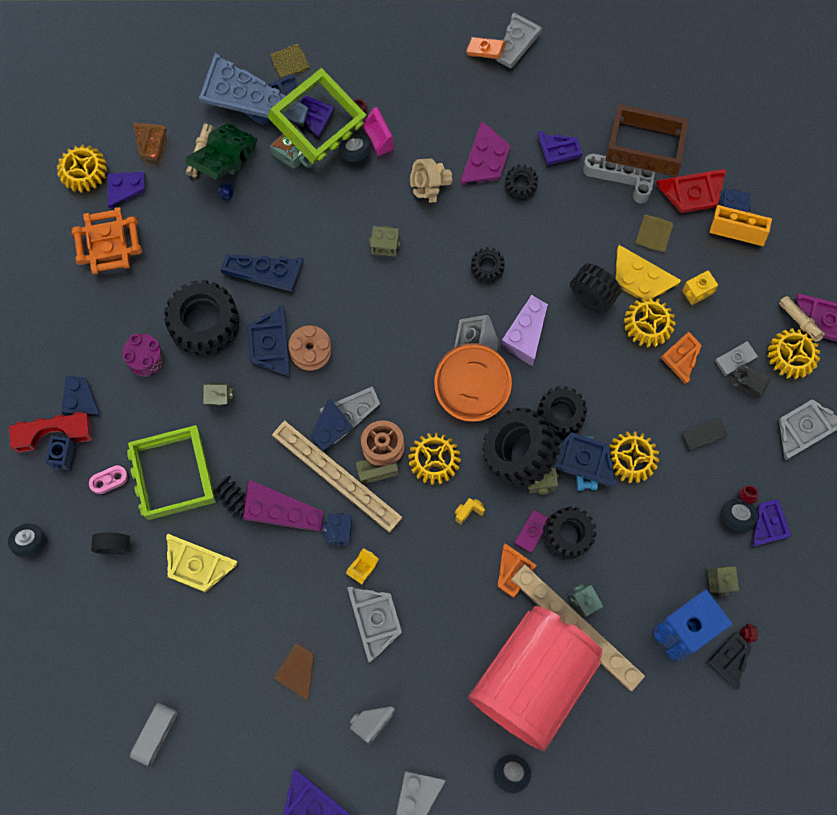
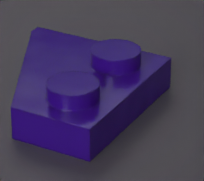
M305 95L298 102L308 107L305 124L316 138L319 139L334 112V107Z
M542 131L538 132L537 136L547 165L582 157L583 153L577 138L564 137L559 134L552 136L546 135Z
M144 172L108 174L109 209L114 208L115 204L123 200L127 201L134 195L145 192Z
M779 499L760 503L757 508L758 519L755 523L753 547L790 538L791 534Z

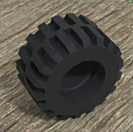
M589 263L584 264L570 282L571 290L575 296L588 307L600 312L608 311L622 292L621 286L609 272Z
M557 386L555 390L552 388L548 390V393H545L540 400L537 410L538 414L549 420L553 427L557 429L560 439H564V436H568L571 432L578 433L587 416L585 399L582 400V395L580 393L576 394L575 389L568 390L567 386H564V389ZM559 404L565 405L571 409L573 417L565 421L558 420L551 413V408Z
M572 506L565 509L562 508L546 520L547 524L543 526L545 533L542 534L543 538L547 540L544 544L545 546H550L549 551L551 553L555 552L556 557L562 556V559L576 558L589 551L591 545L595 543L593 538L596 537L597 532H594L593 529L596 528V525L591 523L593 518L591 516L587 517L585 510L580 512V508L575 507L572 509ZM562 523H569L576 528L578 539L575 544L567 542L562 537Z

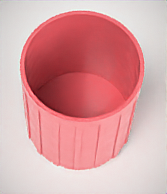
M534 606L531 612L528 611L475 688L471 691L468 699L507 731L532 747L545 751L602 661L600 659L603 651L596 642L572 623L569 626L560 620L561 616L543 607Z

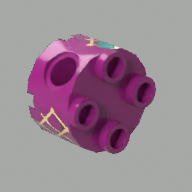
M148 334L131 335L123 347L124 361L130 370L138 376H151V374L160 371L164 364L165 357L160 344L154 337Z

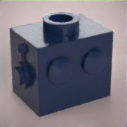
M737 189L724 190L719 205L749 213L751 209V193L741 192Z
M50 436L45 463L54 469L70 470L75 443L70 438L64 436Z
M328 513L327 523H323V535H326V544L335 545L336 547L350 546L352 515Z

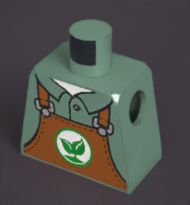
M293 124V126L303 135L300 129L295 124ZM284 134L270 145L271 154L293 169L297 168L301 163L306 168H310L313 165Z

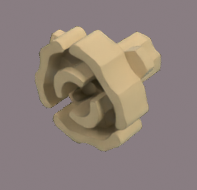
M417 159L413 163L410 174L411 187H418V189L413 190V193L417 198H428L429 202H436L439 186L450 185L452 183V173L450 169H444L443 163L436 164L432 159Z

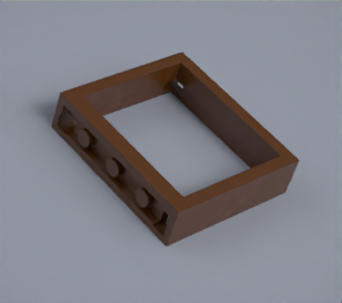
M618 104L605 161L677 177L682 162L689 119ZM619 123L679 136L676 158L616 146L615 142Z

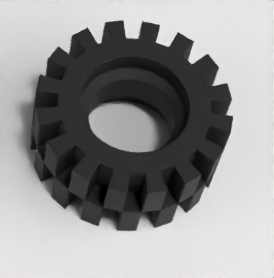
M518 164L517 168L513 166L511 170H508L505 179L506 192L509 191L508 195L510 197L514 195V199H517L518 196L520 197L519 200H523V197L529 199V195L531 197L534 195L538 186V175H536L535 170L532 171L531 166L527 169V165L524 164L521 167V164ZM519 177L526 178L528 185L526 187H519L515 184V179Z
M486 247V250L481 248L479 252L476 251L471 261V273H473L474 278L477 277L479 282L483 280V283H486V281L493 283V280L496 282L499 277L501 278L505 265L503 255L500 256L501 252H495V248L489 250V247ZM484 260H491L494 262L495 267L491 271H485L481 268L480 264Z

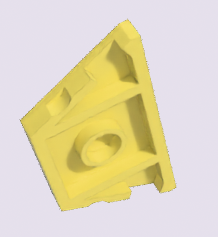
M170 534L166 536L168 543V577L205 593L238 564L236 560Z

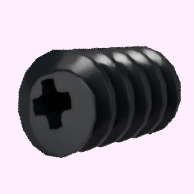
M227 476L216 485L213 494L218 496V500L223 502L222 505L228 508L227 511L230 514L233 513V519H240L243 517L245 504L243 498L246 494L242 493L239 495L238 493L241 488L237 487L234 489L233 487L236 485V482L229 483L232 477Z

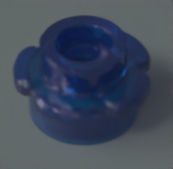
M228 182L220 185L219 196L223 200L232 198L233 185H229Z

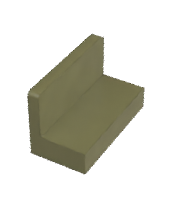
M367 460L356 462L360 483L363 485L398 475L396 463L379 467Z

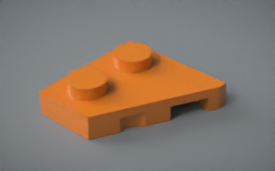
M687 332L661 356V359L686 384L690 380L692 368L695 366L696 357L702 345L690 332Z
M505 543L502 551L497 587L514 599L520 588L511 579L524 565L532 572L537 565Z

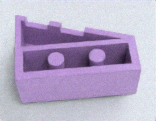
M533 295L530 296L501 342L502 349L531 366L534 364L548 305Z

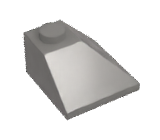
M483 315L460 319L454 348L462 344L478 343L497 351L498 338L490 317Z
M386 707L363 711L360 715L357 713L350 721V724H352L350 729L370 745L395 714V709Z

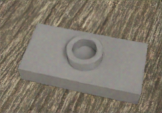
M747 341L717 358L715 363L726 377L757 359L758 356Z

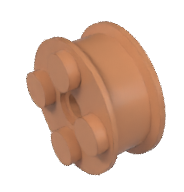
M308 325L297 329L289 340L290 357L293 363L303 370L313 371L322 368L331 356L329 336L323 329L317 326Z
M381 420L371 423L365 428L361 436L364 457L375 466L383 467L394 464L400 460L404 453L403 433L396 424L390 421Z

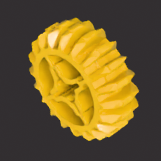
M83 144L80 148L74 146L72 151L68 148V153H62L63 158L59 159L60 164L57 165V174L62 184H65L68 189L71 188L74 192L78 189L81 193H83L84 189L90 192L91 187L96 189V184H102L101 179L106 178L107 163L103 155L90 145L87 148Z
M650 297L648 302L645 298H642L641 303L637 300L634 305L629 306V311L625 313L627 318L624 319V323L627 324L625 325V330L629 331L628 337L634 336L633 342L639 340L640 346L646 343L648 348L651 343L656 347L658 342L664 344L665 339L668 340L670 338V334L674 332L675 321L673 319L675 316L674 314H669L671 308H665L666 302L661 305L659 304V299L653 302L652 297ZM643 311V318L635 322V316ZM664 323V329L656 333L657 326Z
M793 328L789 332L785 329L781 334H776L775 338L771 340V345L768 347L770 351L768 357L772 359L769 364H775L776 366L773 369H779L780 375L786 373L787 378H790L791 375H793L794 379H797L799 376L804 378L806 374H811L813 369L817 367V363L820 360V357H818L820 350L816 349L818 343H812L813 339L807 337V332L803 335L801 334V329L797 330L796 333ZM785 342H795V343H797V344H795V345L790 344V343H787V344H786ZM795 349H797L795 352V356L791 359V356L793 355L792 353ZM792 363H797V364H799V365L802 364V366H794V365H791V364H792Z
M636 431L633 432L632 436L629 432L625 433V437L619 434L618 439L614 438L612 440L613 444L609 445L610 459L613 463L612 470H616L615 477L619 474L622 475L621 481H624L626 477L628 478V483H632L633 478L636 483H639L641 478L645 481L648 478L647 475L652 476V470H656L658 467L655 463L659 462V458L655 456L659 454V451L653 450L656 444H649L651 438L643 439L644 433L640 437L637 436ZM631 444L628 451L618 452V449L623 445ZM638 446L641 447L645 451V453L640 452ZM632 451H633L634 458H636V459L634 460L633 464H632V461H633V460H632V457L630 456L631 453H632ZM619 459L627 464V469L621 465ZM647 463L645 468L634 471L636 464Z
M436 432L435 437L431 438V434L428 433L427 439L424 436H420L421 443L419 441L414 442L416 447L410 448L412 453L408 455V458L412 460L409 462V466L413 467L412 473L418 472L417 479L424 476V483L431 479V484L434 485L437 479L439 484H442V478L445 481H449L448 474L453 477L455 476L453 470H459L457 464L461 462V459L458 458L460 451L456 450L457 444L451 445V438L445 441L446 435L443 434L441 438H438V433ZM438 445L439 447L437 449H430L428 446ZM446 450L451 458L449 465H446L442 458ZM421 452L427 458L423 467L418 460ZM431 456H438V461H431ZM432 468H439L440 470H442L439 472H430Z

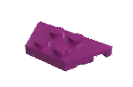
M484 122L480 123L460 184L466 185V182L477 181V183L487 180H500L511 145Z
M798 293L796 295L798 307L809 318H812L816 326L824 332V339L837 342V303Z

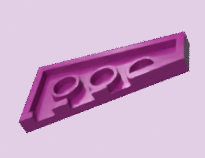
M248 480L242 520L321 531L322 510Z

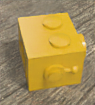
M708 270L687 281L682 291L691 305H694L714 294L718 284Z

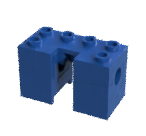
M704 590L652 630L659 644L663 643L666 647V653L672 661L679 662L732 625V622L709 592Z

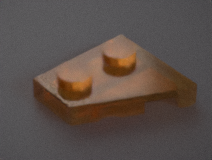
M133 123L132 127L135 131V140L138 145L137 149L140 158L158 161L167 128L164 125Z
M296 643L274 676V679L306 700L309 695L313 654Z

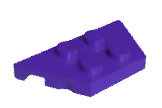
M293 770L283 815H350L299 771Z

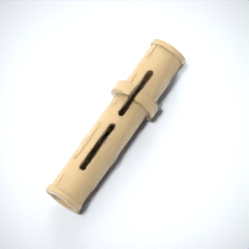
M203 124L201 134L196 139L197 144L194 152L206 146L209 133L214 131L213 126L210 125L208 129V124ZM188 165L186 174L190 176L192 172V177H197L198 170Z
M789 296L781 299L779 305L800 325V329L803 332L806 331L815 342L820 341L825 334L816 326L815 321L809 318Z

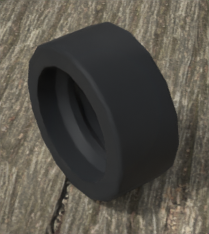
M96 533L92 535L91 551L94 553L106 555L129 553L130 536L120 533Z

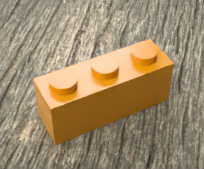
M717 205L709 233L764 246L770 232L772 218Z

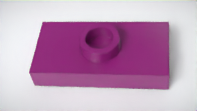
M533 509L514 544L532 553L544 532L543 526L547 524L546 520L548 517Z

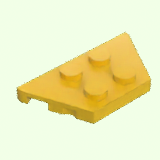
M618 246L615 279L622 290L640 300L645 298L648 302L650 297L654 300L655 297L661 296L667 290L680 284V279L626 248Z

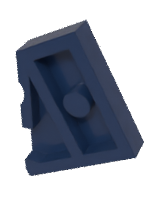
M66 376L61 413L63 415H73L75 412H84L88 416H100L87 379L85 377Z
M331 398L328 399L311 434V438L322 451L353 429V426Z

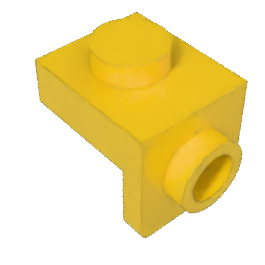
M469 498L464 505L460 504L456 509L455 521L462 525L472 510L483 516L485 513L484 505L477 499L473 501Z
M363 548L357 559L347 569L346 574L360 584H363L374 571L379 559L372 552Z

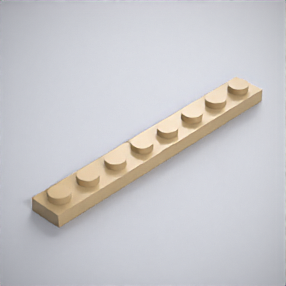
M285 420L272 434V437L387 532L391 533L402 520V516Z
M526 565L511 579L538 606L561 616V621L569 626L572 623L596 642L603 651L600 659L602 661L601 665L629 691H633L645 677Z

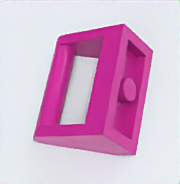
M375 107L364 121L363 128L376 155L380 156L394 150L393 136L379 108Z

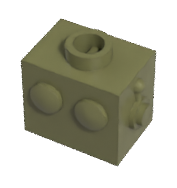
M373 226L372 237L369 238L371 254L397 257V249L401 244V241H399V229L390 226Z
M207 382L204 384V404L220 406L228 404L233 399L231 383Z
M551 467L552 471L548 475L545 474L543 476L544 479L529 485V493L538 492L539 495L549 494L550 491L557 490L559 474L556 469Z
M736 566L707 568L710 592H718L719 596L731 595L730 591L739 590Z

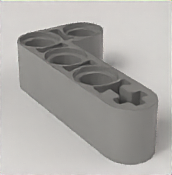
M589 154L586 156L583 165V172L586 176L634 185V200L638 203L648 201L653 187L655 172L605 161L606 156ZM642 190V191H645L646 193H645V194H642V193H640L639 191Z

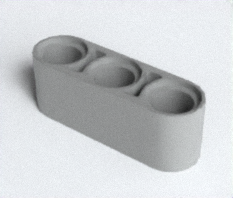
M157 703L131 751L130 758L149 767L177 716V711Z

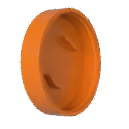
M467 343L451 349L443 356L435 371L434 386L437 399L449 414L464 421L474 422L488 419L504 407L511 393L512 378L507 363L497 351L483 344Z

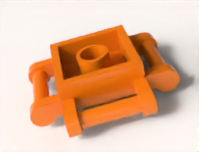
M121 207L94 214L84 213L83 217L86 227L77 226L71 229L75 240L76 264L91 263L90 267L93 275L110 269L130 268V256L142 253V246L139 245L136 226L138 224L137 217L131 216L123 220ZM116 217L117 220L113 222L92 225V221H98ZM127 227H129L132 243V246L130 248H128L126 234ZM83 235H86L89 255L86 256L83 250Z

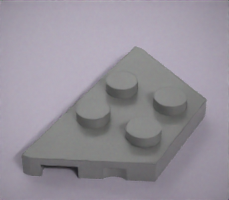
M812 399L781 417L779 425L785 460L790 459L837 431V416L833 414L834 412L822 407L820 403Z
M347 587L368 663H370L402 634L393 600L389 593Z

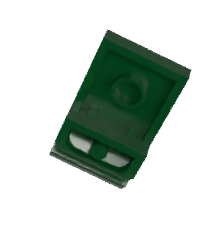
M226 123L210 132L206 146L187 156L185 164L215 180L228 172L233 175L242 168L240 157L248 160L256 147L258 139L249 132L238 129L234 124Z

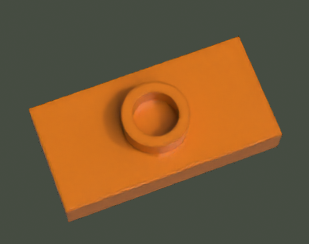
M472 37L466 52L468 56L500 59L506 44L502 40Z

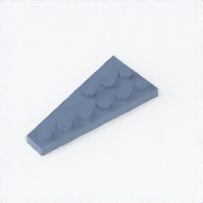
M215 53L199 100L203 103L268 118L270 109L286 96L281 94L276 88H271L266 82L244 69H239L234 66V63L222 59L220 55ZM297 102L285 111L283 115L291 124L304 126L308 107Z

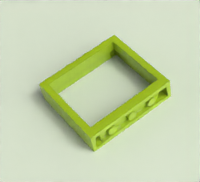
M320 68L274 105L267 117L314 164L317 160H323L329 150L334 151L340 145L339 142L342 139L346 141L352 135L354 129L359 130L364 124L363 121L366 114ZM321 84L354 119L316 150L288 121L283 113Z
M197 425L128 443L127 456L129 461L132 460L133 467L130 470L133 479H136L137 486H134L136 496L140 497L141 504L138 505L141 516L144 515L147 520H152L216 503L200 430ZM192 438L205 496L152 510L139 452Z

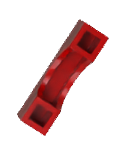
M75 412L71 416L57 415L53 419L38 418L34 422L29 423L25 421L16 422L15 425L9 426L11 449L16 453L36 450L40 439L51 432H62L74 443L92 441L91 418L87 413Z

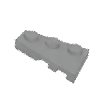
M515 13L511 17V23L508 25L507 33L503 40L506 45L500 59H497L498 62L509 68L516 64L542 33V27Z
M372 386L335 402V405L354 428L380 405V402ZM344 436L338 439L334 444L338 443Z
M405 772L396 815H427L446 780Z

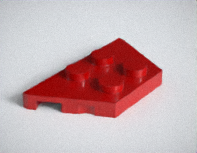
M726 169L657 180L656 185L680 213L716 208Z

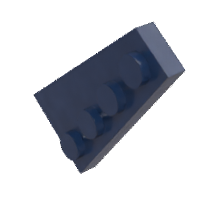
M227 254L221 267V273L292 292L303 264V258L287 259V257H279V259L269 258L268 256L255 258L251 257V255Z

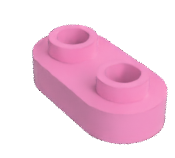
M113 466L93 475L89 480V487L96 494H104L125 484L128 480V473L122 466ZM121 474V478L116 480V475ZM103 482V486L98 488V483Z

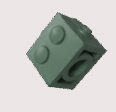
M579 584L572 589L573 592L568 594L572 605L580 616L586 617L603 607L591 585Z

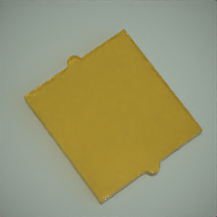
M299 44L270 54L274 63V69L277 70L280 78L293 73L297 74L310 68L305 59L306 55L302 53Z
M644 214L635 244L648 247L649 250L654 249L665 252L674 223L662 220L660 217L655 218Z

